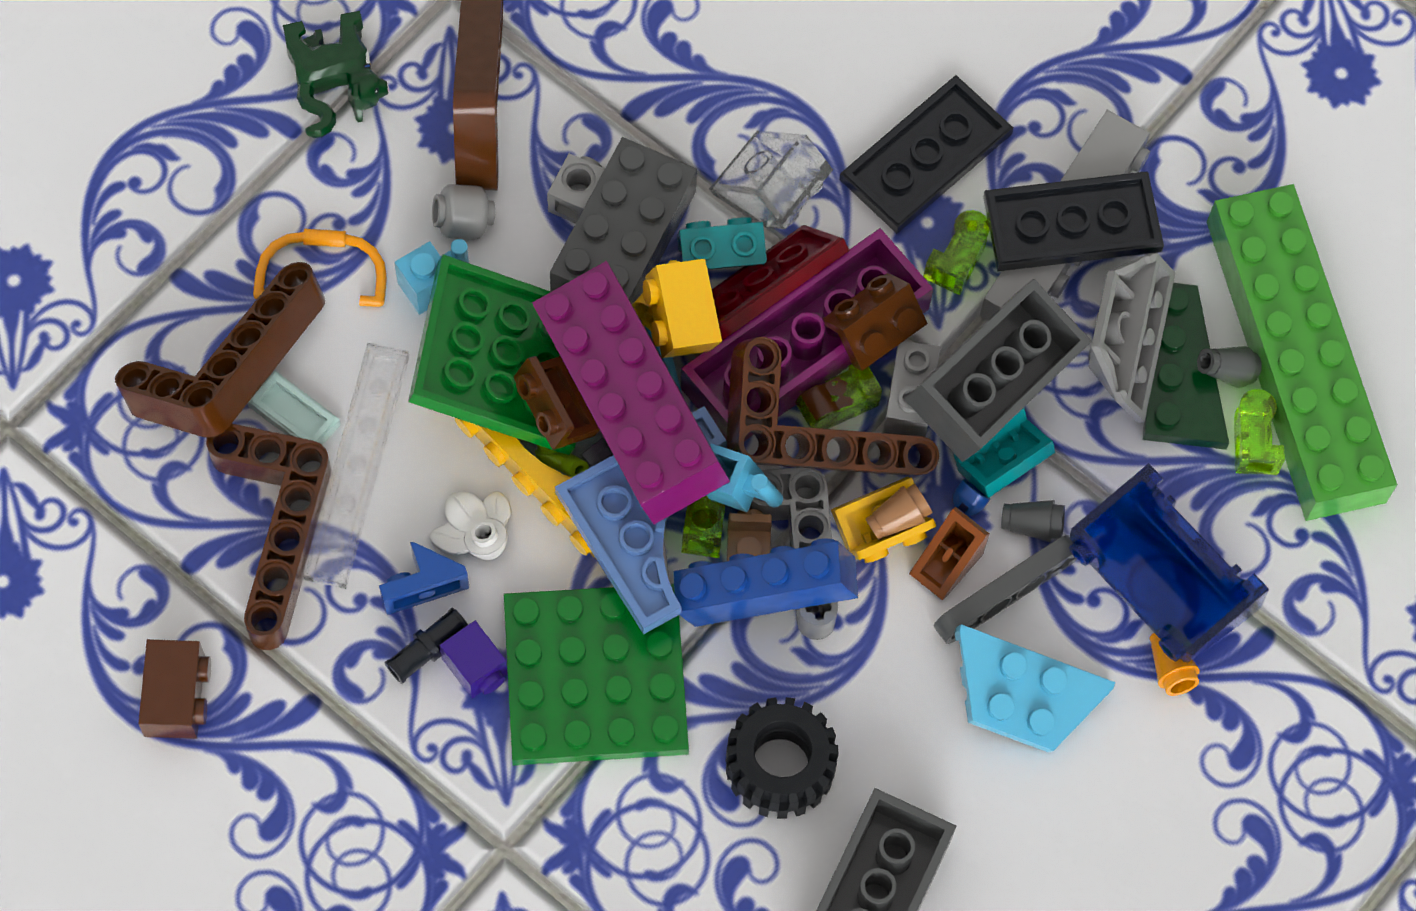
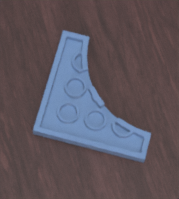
M705 406L692 412L709 444L712 443L725 448L727 440ZM614 455L555 486V494L642 633L645 634L681 614L682 607L669 582L663 556V539L667 518L656 524L652 523L638 502Z

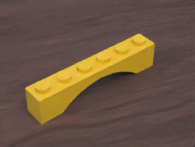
M455 418L456 424L469 438L475 435L485 445L483 447L485 454L496 466L504 465L513 474L512 480L524 495L530 496L533 494L542 504L540 508L543 514L552 524L558 526L561 523L571 533L569 538L576 549L585 556L590 553L595 558L555 494V486L572 477L564 475L542 463L525 449L517 438Z

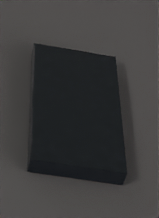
M955 75L840 173L839 180L897 234L1011 136L1014 127Z
M1148 171L984 191L983 199L997 272L1162 252L1164 247Z

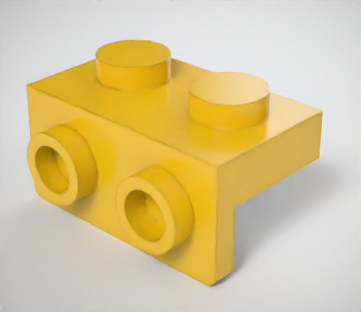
M907 476L831 509L845 548L856 559H864L865 563L877 561L889 554L887 548L901 542L903 546H910L921 542L928 537L926 531L937 527L934 518L925 517V523L884 537L878 541L865 518L872 515L877 508L902 486L907 489L913 485L912 477Z

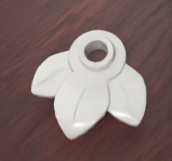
M499 491L490 494L483 501L469 492L450 494L445 503V514L449 522L436 528L429 534L432 543L444 553L452 556L468 552L482 560H492L500 556L505 550L508 541L505 525L511 517V507L506 497ZM485 535H490L486 539H481Z

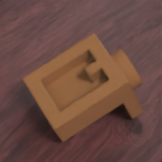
M749 509L748 512L739 510L737 513L729 514L727 561H729L730 556L735 554L758 556L770 553L772 515L763 514L760 510Z

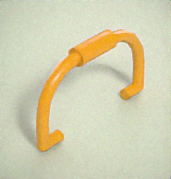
M304 229V232L289 233L272 241L260 255L255 272L253 297L255 299H258L264 291L269 261L279 249L289 244L303 242V245L345 248L346 245L358 247L369 255L376 271L375 296L360 295L359 305L372 307L384 305L387 281L384 260L373 245L363 238L346 234V231Z

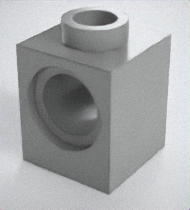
M568 153L547 193L548 212L576 223L605 168L590 157L582 156L579 158ZM577 183L588 186L581 191L570 188V186Z

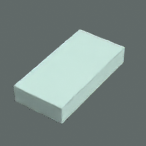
M274 371L248 402V406L285 435L313 440L322 445L341 425L339 418L277 371Z

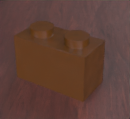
M147 639L138 722L144 737L197 739L198 725L206 724L207 699L201 698L202 682L209 683L211 657L205 656L200 641Z

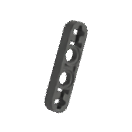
M1069 535L1060 537L948 610L934 623V628L946 644L955 642L957 626L962 624L973 629L977 628L1068 568L1082 554L1080 549Z

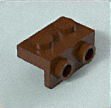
M889 273L872 279L865 289L852 298L838 303L834 311L823 318L826 327L838 333L852 365L861 371L928 324L910 283Z
M536 356L527 358L513 378L519 395L522 399L526 400L536 418L539 432L546 437L552 450L596 436L600 429L561 356L541 363Z

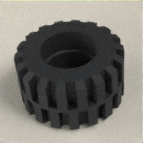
M776 697L768 698L766 706L762 708L758 702L749 707V714L747 716L742 713L738 717L735 729L731 728L728 737L725 762L727 780L732 781L731 789L735 796L740 794L743 796V805L749 809L756 805L759 807V815L768 817L769 811L777 812V819H787V814L790 811H794L797 817L805 814L806 807L809 805L814 809L821 803L822 795H827L835 776L838 745H835L836 734L833 727H826L827 718L821 712L816 716L813 715V706L807 702H804L802 708L794 706L795 698L786 697L785 704H777ZM783 739L798 745L804 751L808 763L801 772L793 776L778 777L769 774L761 768L755 758V753L766 742Z

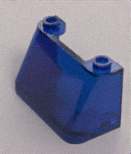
M1148 463L1071 528L1070 539L1073 544L1069 548L1082 565L1087 566L1090 564L1161 639L1159 645L1171 660L1177 662L1181 659L1188 663L1262 607L1269 588L1255 573L1248 579L1240 578L1242 569L1237 564L1231 567L1174 508L1176 500L1171 495L1165 499L1164 493L1157 487L1163 482L1164 478Z

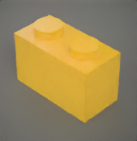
M698 259L656 265L645 276L643 296L646 304L652 307L654 321L651 324V335L654 345L660 347L662 358L713 350L722 342L706 260Z

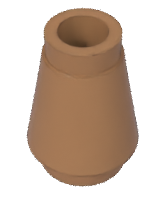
M913 484L907 489L902 486L877 508L872 515L865 519L879 541L884 537L925 523L924 518L933 512L916 484Z

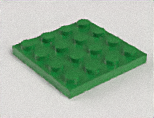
M443 254L436 267L408 402L552 450L546 437L539 432L536 418L526 400L522 399L519 395L513 378L527 358L536 356L541 363L560 356L532 302L551 291ZM576 443L555 449L554 451L570 455Z
M671 584L672 590L674 592V584ZM614 587L504 594L513 766L689 755L679 615L643 634Z

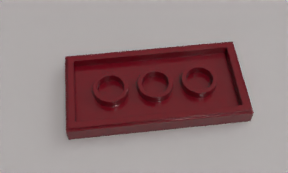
M802 225L766 251L767 261L765 264L744 266L712 289L722 341L850 250L844 238Z

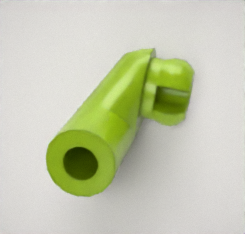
M536 445L535 455L537 459L567 476L574 477L589 469L587 462L573 453L566 455Z

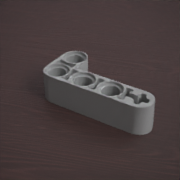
M804 467L762 470L764 475L783 495V502L780 506L773 508L765 501H760L754 497L749 509L760 510L763 514L772 515V521L788 520L790 547L795 549L811 546V542L817 539H832L827 482L820 471ZM806 487L814 490L817 495L814 498L806 499L800 497L796 491ZM811 527L818 530L821 535L815 539H807L799 531L803 528ZM838 602L819 605L820 615L823 617L821 620L815 619L814 613L811 612L812 606L796 609L798 629L809 639H824L835 628Z

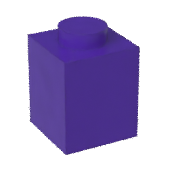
M476 620L439 645L442 660L472 699L481 692L484 695L490 694L505 681L504 676L508 674L506 659Z

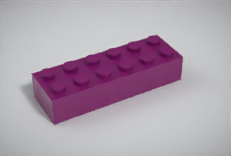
M881 228L728 336L713 350L703 352L681 368L680 387L698 409L705 406L725 439L727 438L731 358L733 350L738 343L747 339L767 337L778 344L782 357L779 417L802 401L801 394L806 390L830 381L852 365L838 333L826 327L823 321L826 315L834 311L838 303L858 294L867 287V284L872 279L889 273L910 283L922 312L925 313L929 310L933 287ZM753 346L749 354L750 362L759 369L763 364V353L758 347ZM751 389L747 395V404L752 411L756 412L760 407L761 398L758 392ZM749 432L746 435L744 442L750 437H752L754 434Z
M607 261L532 302L638 502L653 524L660 522L730 482Z

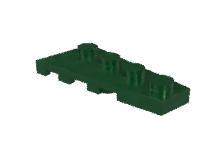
M1173 283L1143 426L1142 440L1227 450L1229 439L1217 380L1214 377L1201 373L1197 367V359L1200 352L1206 348L1210 349L1197 285Z

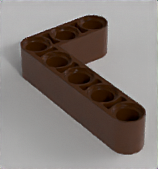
M461 0L453 89L456 185H477L484 190L494 191L498 190L497 104L503 30V0Z
M295 262L281 269L195 376L143 361H135L123 366L115 376V383L132 415L201 437L210 438L223 433L325 305L324 294L311 266L305 262Z
M757 337L743 340L734 348L731 358L727 449L748 455L756 465L804 467L903 476L928 474L937 466L939 450L931 439L923 436L777 425L782 359L778 344L770 338ZM753 346L758 347L763 353L764 360L759 369L750 362L749 354ZM751 389L758 392L761 398L760 407L756 412L752 411L747 404V395ZM749 432L753 433L758 440V448L753 455H750L744 447V439ZM791 435L799 443V451L794 458L788 455L785 447L786 440ZM831 439L838 443L840 449L839 456L835 461L829 458L826 450L827 444ZM872 442L880 450L879 460L875 464L869 460L867 454L868 447ZM913 445L920 453V460L916 467L912 466L908 460V452Z
M231 424L223 433L210 438L206 437V445L213 466L224 474L281 486L244 614V622L251 642L259 649L273 650L284 643L289 631L330 485L332 470L326 448L316 441ZM233 443L238 445L232 453L222 454L218 452L219 448L225 444ZM275 452L279 454V457L273 462L264 463L259 461L260 457L265 453ZM317 461L321 463L320 467L315 471L306 472L301 470L302 465L306 462ZM297 500L310 502L309 506L302 511L290 509L291 504ZM295 539L299 541L298 546L290 551H283L278 548L284 540ZM282 578L288 581L287 585L281 590L271 591L267 589L268 584L274 579ZM265 618L277 621L271 630L259 631L255 629L257 623Z

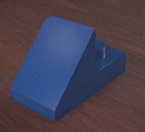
M410 542L412 556L418 573L412 575L409 572L399 573L388 578L385 584L379 585L386 614L390 615L469 589L468 574L465 566L415 542Z

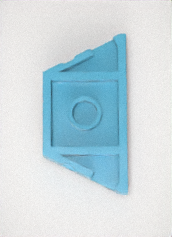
M961 624L956 627L955 639L960 644L963 664L960 667L962 685L967 692L965 706L967 720L970 724L1037 749L1051 752L1114 689L1115 682L965 625Z

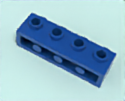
M828 538L814 540L811 542V546L795 549L790 546L775 547L770 550L769 554L758 556L735 554L729 557V561L720 563L697 561L689 564L687 569L673 571L674 593L682 607L681 614L679 615L694 627L858 598L856 558L839 541Z

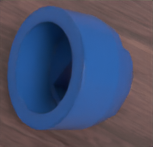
M965 479L957 486L952 497L954 508H958L961 503L968 506L964 512L967 516L979 514L990 501V497L987 498L971 482Z

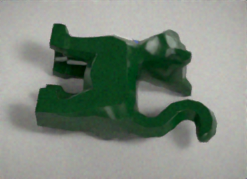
M360 11L341 14L340 39L336 43L324 44L321 29L315 30L313 35L303 39L302 36L306 33L302 21L283 25L287 54L295 67L298 86L297 100L302 109L320 117L318 123L305 129V133L309 137H323L329 134L336 124V113L329 104L314 99V94L338 86L348 85V99L355 119L359 123L363 121V111L376 106L379 99L389 93L387 81L379 78L371 70L369 52L361 41L363 21Z

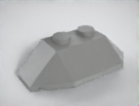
M1158 253L1146 254L1107 271L1092 345L1089 351V369L1114 400L1136 422H1145L1175 278V271Z

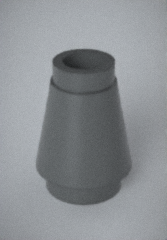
M1247 346L1206 348L1198 356L1197 367L1203 374L1242 388L1253 384L1258 379L1261 372V360L1258 354Z
M1055 500L1013 504L1004 503L1001 528L1051 542L1052 538L1059 539L1063 535L1065 505L1055 504Z

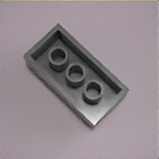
M622 137L550 271V291H554L607 261L631 304H633L643 292L645 276L659 264L696 193L697 168Z
M1032 279L904 399L963 462L987 444L1092 341L1035 279Z
M874 788L816 911H919L950 845L956 825Z

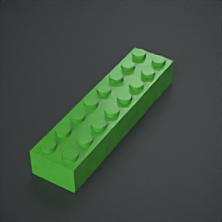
M1294 184L1215 200L1206 223L1247 346L1260 357L1261 372L1258 379L1266 403L1270 395L1276 403V413L1272 421L1305 521L1387 503L1398 484Z

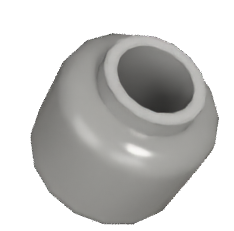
M449 184L443 188L441 194L434 196L432 204L434 227H439L442 235L447 238L479 239L485 233L487 225L492 226L494 224L495 203L488 200L485 190L480 186Z

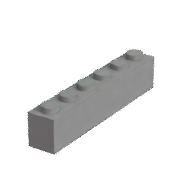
M1106 110L1061 181L1129 174L1132 170L1140 172L1150 154V151L1145 148L1150 133L1115 113ZM1081 262L1002 271L984 298L980 316L988 320L1032 279H1035L1050 296L1059 298L1070 279L1066 272L1072 264L1079 266Z

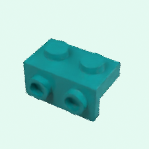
M751 217L728 219L727 225L711 227L710 221L691 222L686 224V229L679 230L677 235L678 250L682 253V262L705 259L707 270L763 265L767 261L763 222L752 223Z
M1023 408L987 444L968 459L962 462L954 453L953 455L958 472L989 498L1056 452L1053 441L1027 420L1025 409Z

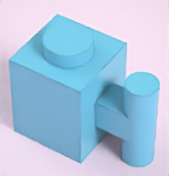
M463 239L454 240L451 243V250L444 255L469 263L466 241ZM430 241L394 262L397 283L419 315L428 310L436 267L441 258Z
M712 443L710 444L730 480L729 483L706 495L710 500L744 512H748L754 497L765 501L773 508L782 504L783 495L748 455Z

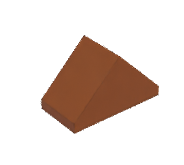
M957 507L953 508L909 574L941 600L945 599L982 557L990 533Z

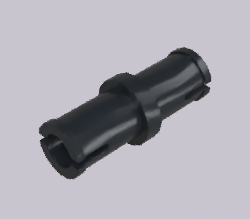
M452 607L425 631L420 629L413 634L414 640L390 660L385 661V666L393 677L403 684L407 678L429 660L435 662L442 656L439 645L468 625L467 622Z

